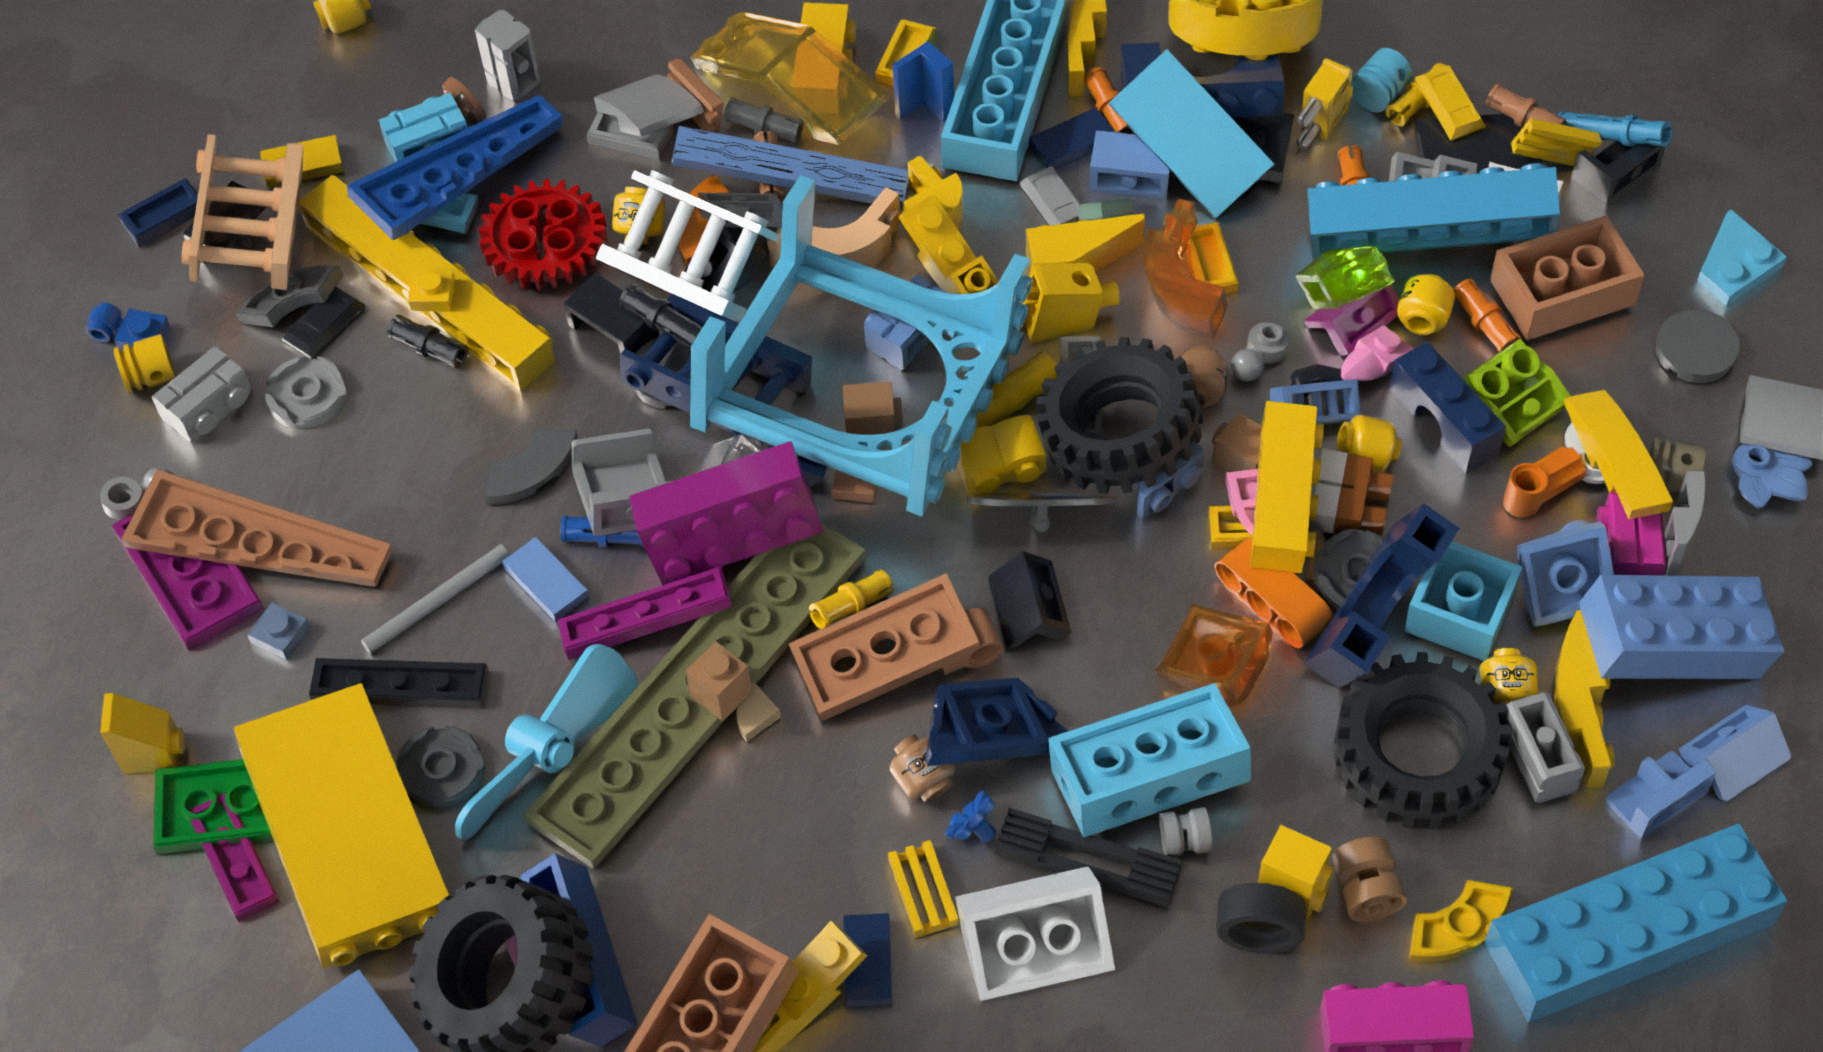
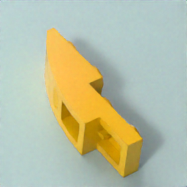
M935 194L905 210L898 217L920 250L917 257L940 289L950 294H972L987 290L999 282L983 256L981 255L976 258Z
M1577 610L1568 627L1555 668L1552 701L1574 744L1573 750L1578 753L1585 767L1582 777L1585 788L1588 789L1604 786L1609 770L1614 768L1615 759L1612 745L1610 742H1604L1601 731L1604 719L1600 703L1605 689L1610 687V678H1601L1582 612Z
M830 921L792 961L799 971V975L752 1052H777L784 1047L841 993L837 987L867 957L837 923Z

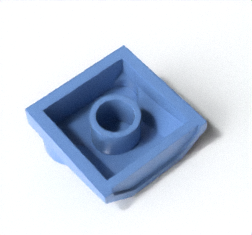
M1585 520L1572 521L1565 525L1560 532L1517 546L1518 565L1523 567L1520 577L1524 598L1534 627L1573 618L1576 611L1581 610L1579 602L1600 575H1614L1606 527L1601 521L1595 523Z

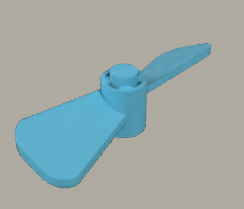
M594 644L587 647L541 718L539 719L531 714H523L510 724L505 736V746L507 751L517 758L464 806L455 823L456 837L464 841L473 837L533 766L548 773H556L562 770L573 757L574 743L608 720L638 687L637 677L617 651L602 644Z

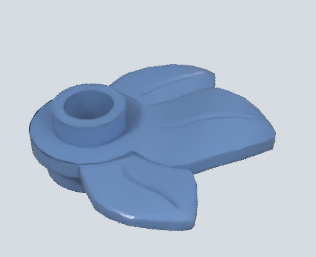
M1742 444L1735 450L1732 463L1736 475L1740 478L1738 488L1742 496L1753 506L1761 509L1769 501L1771 495L1794 501L1804 502L1806 500L1808 486L1802 472H1805L1812 466V461L1809 457L1767 449L1756 444Z

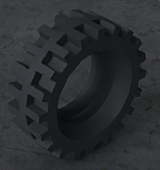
M1119 337L1118 345L1106 347L1104 340L1095 342L1097 350L1085 354L1080 348L1073 352L1075 361L1070 365L1060 362L1054 367L1057 378L1055 380L1045 378L1042 383L1045 396H1038L1036 400L1039 415H1036L1038 425L1053 466L1057 464L1059 473L1065 480L1073 475L1077 487L1085 490L1090 483H1095L1100 494H1108L1111 486H1121L1123 494L1133 492L1132 484L1142 481L1145 482L1147 488L1156 485L1154 476L1163 471L1171 477L1177 472L1175 461L1179 458L1189 461L1193 455L1190 442L1200 443L1202 437L1199 424H1203V415L1191 372H1188L1186 361L1181 356L1174 360L1172 349L1166 345H1163L1158 351L1154 350L1152 340L1145 338L1142 339L1139 346L1131 345L1129 337ZM1129 399L1147 401L1159 409L1156 420L1149 427L1130 437L1104 441L1093 439L1084 432L1087 421L1098 410L1113 402Z
M1417 652L1415 662L1405 663L1402 654L1391 656L1389 668L1383 669L1376 662L1368 671L1365 680L1359 677L1352 682L1349 696H1344L1341 704L1334 743H1336L1334 759L1336 766L1343 767L1341 781L1345 788L1355 786L1358 789L1356 801L1363 808L1372 801L1379 806L1377 817L1384 821H1387L1390 814L1393 813L1404 817L1402 827L1413 829L1415 819H1427L1429 829H1439L1442 818L1450 816L1455 824L1463 822L1468 809L1473 808L1478 813L1485 806L1489 793L1494 795L1510 751L1508 746L1512 736V726L1505 725L1508 713L1505 702L1495 704L1493 701L1496 688L1490 681L1483 686H1479L1475 682L1477 670L1471 666H1468L1462 673L1452 668L1454 660L1452 657L1444 655L1442 663L1437 664L1428 662V652ZM1422 713L1439 718L1453 728L1460 738L1463 752L1461 760L1452 770L1441 775L1418 776L1404 772L1389 762L1381 751L1379 740L1381 729L1391 719L1402 714Z

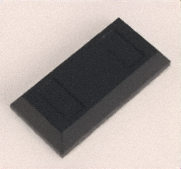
M335 287L325 303H315L286 331L282 341L312 359L366 306L340 288Z

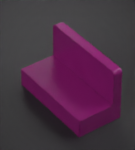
M1387 276L1359 277L1306 318L1304 322L1308 328H1325L1339 355H1349L1354 351L1360 338L1383 325L1386 326L1398 316L1399 298Z

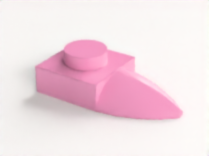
M1383 325L1358 340L1354 351L1347 356L1342 365L1341 378L1343 380L1358 379V381H1366L1382 377L1393 370L1395 359L1413 350V348L1396 333Z
M1258 469L1227 472L1225 484L1233 517H1238L1245 529L1252 535Z

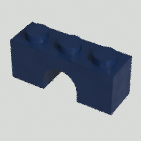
M1428 341L1395 359L1389 389L1414 417L1427 409L1433 413L1442 432L1440 446L1465 473L1472 471L1499 455L1506 426Z

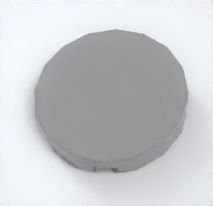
M301 356L286 361L275 369L269 376L267 381L268 387L265 392L266 404L275 420L286 427L308 429L331 421L342 410L347 399V384L338 365L327 358L317 356V359H307V356Z

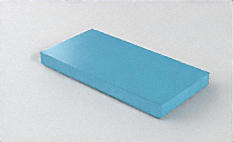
M1167 49L1109 102V106L1215 219L1274 165L1265 153Z

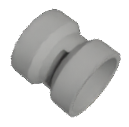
M1205 807L1191 809L1185 815H1178L1175 812L1159 814V828L1164 855L1178 857L1184 851L1193 850L1197 854L1212 852L1211 828Z

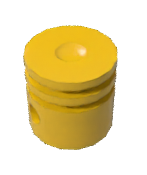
M162 334L134 341V346L132 347L129 343L124 344V349L122 350L119 346L113 348L116 363L128 394L134 393V388L136 387L138 391L144 390V385L146 384L148 388L170 382L176 377L172 359Z

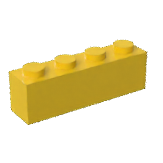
M1266 401L1261 426L1250 568L1302 573L1305 557L1313 558L1316 532L1308 531L1309 520L1316 521L1319 496L1311 495L1312 484L1318 485L1321 459H1314V449H1321L1324 424L1316 423L1317 406Z

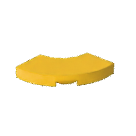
M1467 880L1462 895L1450 907L1435 913H1416L1409 961L1420 963L1442 962L1461 957L1480 947L1485 942L1491 921L1506 915L1513 888Z

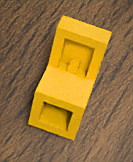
M921 155L909 161V188L915 195L904 201V211L935 194L959 230L963 221V187L959 176L954 173L944 179L939 169L935 166L931 167Z

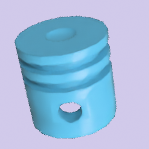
M1391 48L1378 49L1352 77V97L1360 106L1370 112L1379 113L1384 111L1413 79V70L1410 63L1402 54Z

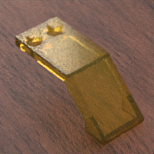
M740 12L731 16L720 31L705 39L701 43L700 48L690 56L696 69L763 85L807 124L814 139L840 145L890 98L886 90L809 25Z

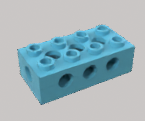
M1215 683L1048 738L1051 771L1083 838L1251 781V748Z

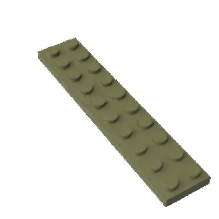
M821 522L824 532L757 554L728 586L733 607L700 617L527 809L523 814L525 822L594 870L723 723L690 696L685 670L711 645L718 642L748 665L751 684L753 682L757 684L786 651L789 643L793 642L812 621L809 613L814 611L809 610L810 604L836 593L839 586L843 585L866 559V549Z

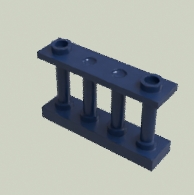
M673 293L667 299L672 304L673 309L702 327L710 316L726 322L725 341L730 339L739 324ZM664 332L644 357L626 349L621 352V382L634 390L645 392L690 413L691 358L679 373L659 365L678 342ZM765 336L732 391L749 371H753L770 379L754 398L755 400L771 405L784 387L803 394L811 384L812 356ZM711 423L733 433L740 439L748 440L759 446L765 443L719 424Z

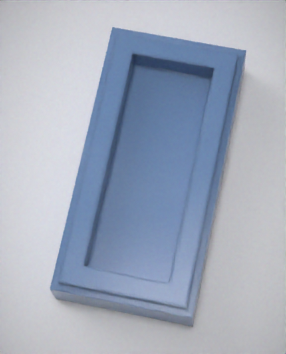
M536 537L502 561L504 569L555 622L589 598L588 590Z

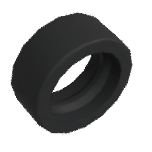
M1246 883L1224 890L1218 898L1217 935L1225 944L1252 953L1273 954L1292 950L1298 947L1305 939L1306 905L1305 900L1297 892L1283 886L1268 883Z

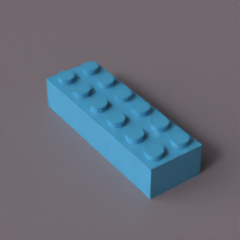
M1539 163L1523 166L1521 170L1504 171L1501 167H1490L1482 169L1480 174L1463 175L1461 171H1446L1433 178H1422L1421 175L1408 174L1398 177L1397 181L1381 182L1378 178H1364L1352 185H1340L1339 182L1327 181L1317 184L1316 188H1308L1313 259L1528 241L1556 232L1560 217L1556 167L1546 168V165Z
M1738 823L1491 921L1484 944L1528 1023H1531L1776 924L1787 903V899Z

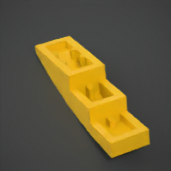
M1074 0L1070 17L1067 49L1068 97L1084 96V67L1095 66V38L1106 37V0Z
M1605 390L1565 397V407L1592 469H1600L1610 494H1618L1628 519L1670 511L1673 500L1655 463L1639 435Z

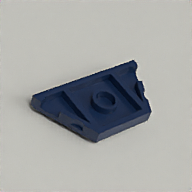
M1018 677L939 684L934 696L925 762L927 766L1050 754L1048 738L1068 732V730L1055 720L1058 711L1046 701L1036 697L1033 690Z

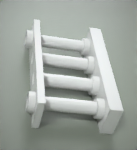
M652 170L648 177L634 171L631 178L649 186L624 244L620 243L617 250L602 244L596 259L740 323L747 309L733 303L736 296L733 294L735 286L758 234L777 242L779 234L767 229L766 226L769 221L758 215L746 211L744 218L671 187L674 180ZM663 193L680 200L655 258L650 257L647 264L639 260L641 252L638 250ZM697 207L710 213L711 217L687 271H682L678 278L670 274L672 266L669 264L694 208ZM726 221L743 227V230L718 287L714 285L711 292L701 288L704 283L701 277Z

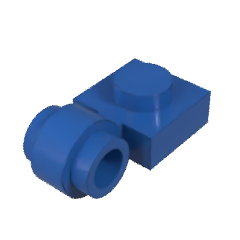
M105 302L94 307L86 321V332L91 338L99 342H108L110 338H115L116 346H119L121 350L124 349V344L129 343L132 347L134 346V341L162 334L164 338L170 327L167 316L129 308L125 318L122 319L120 309L113 304Z

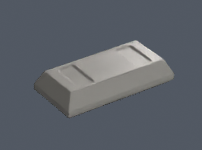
M1048 167L1026 177L1020 182L1022 189L1049 225L1081 221L1079 220L1078 213L1080 202L1054 167Z

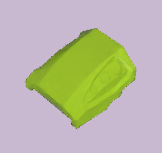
M1521 339L1462 378L1506 426L1502 441L1509 447L1566 408L1564 399L1565 397H1570V394L1552 368L1542 362L1537 353L1532 348L1526 346Z

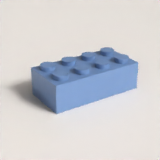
M1600 575L1579 602L1601 678L1760 679L1784 653L1759 577Z

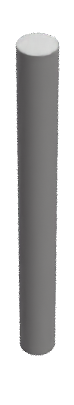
M498 545L361 640L363 646L372 654L502 564V561L510 556L503 545Z

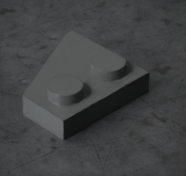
M698 193L699 199L744 218L746 211L768 220L767 226L782 228L783 206L776 193ZM698 208L701 218H707V221H709L711 214Z

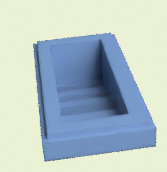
M1358 379L1282 386L1270 389V401L1305 405L1303 393H1308L1309 405L1317 406L1316 423L1350 422L1354 416L1361 415ZM1342 389L1344 414L1338 413L1336 390ZM1321 391H1325L1326 416H1323Z

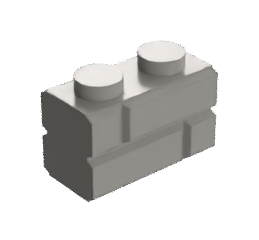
M504 9L498 10L490 17L482 20L476 26L475 33L487 82L497 90H502V93L513 102L519 101L540 85L541 82L531 30L522 22L516 21L515 17Z
M214 346L152 396V400L161 418L191 442L200 434H207L212 431L218 419L230 409L241 407L253 390L243 368Z
M1543 692L1508 703L1506 705L1508 713L1505 725L1512 726L1509 747L1535 802L1541 803L1577 791L1585 767L1578 753L1573 751L1574 744L1549 693Z

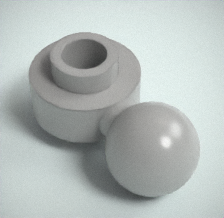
M1269 322L1253 326L1249 332L1246 344L1247 349L1240 350L1232 358L1231 370L1234 376L1241 381H1253L1261 375L1264 363L1271 364L1281 361L1286 355L1289 344V335L1286 330L1277 324Z
M155 467L145 474L141 482L127 476H119L108 480L102 486L99 494L104 512L109 517L118 520L135 513L156 470L158 469L170 474L174 473L165 467Z

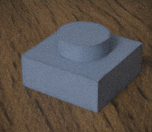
M271 602L247 635L252 644L287 660L309 630L310 625L307 618Z

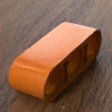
M1246 538L1215 563V571L1219 579L1288 644L1297 649L1302 648L1327 628L1333 618L1331 609L1317 593L1293 572L1250 568L1252 538Z

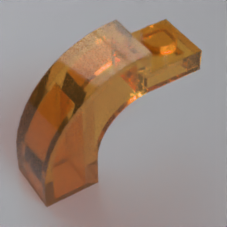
M1178 198L1173 212H1167L1164 217L1162 231L1151 228L1147 231L1143 246V262L1146 276L1157 306L1172 323L1189 333L1214 340L1228 308L1224 287L1195 279L1181 268L1182 258L1198 224L1193 202Z

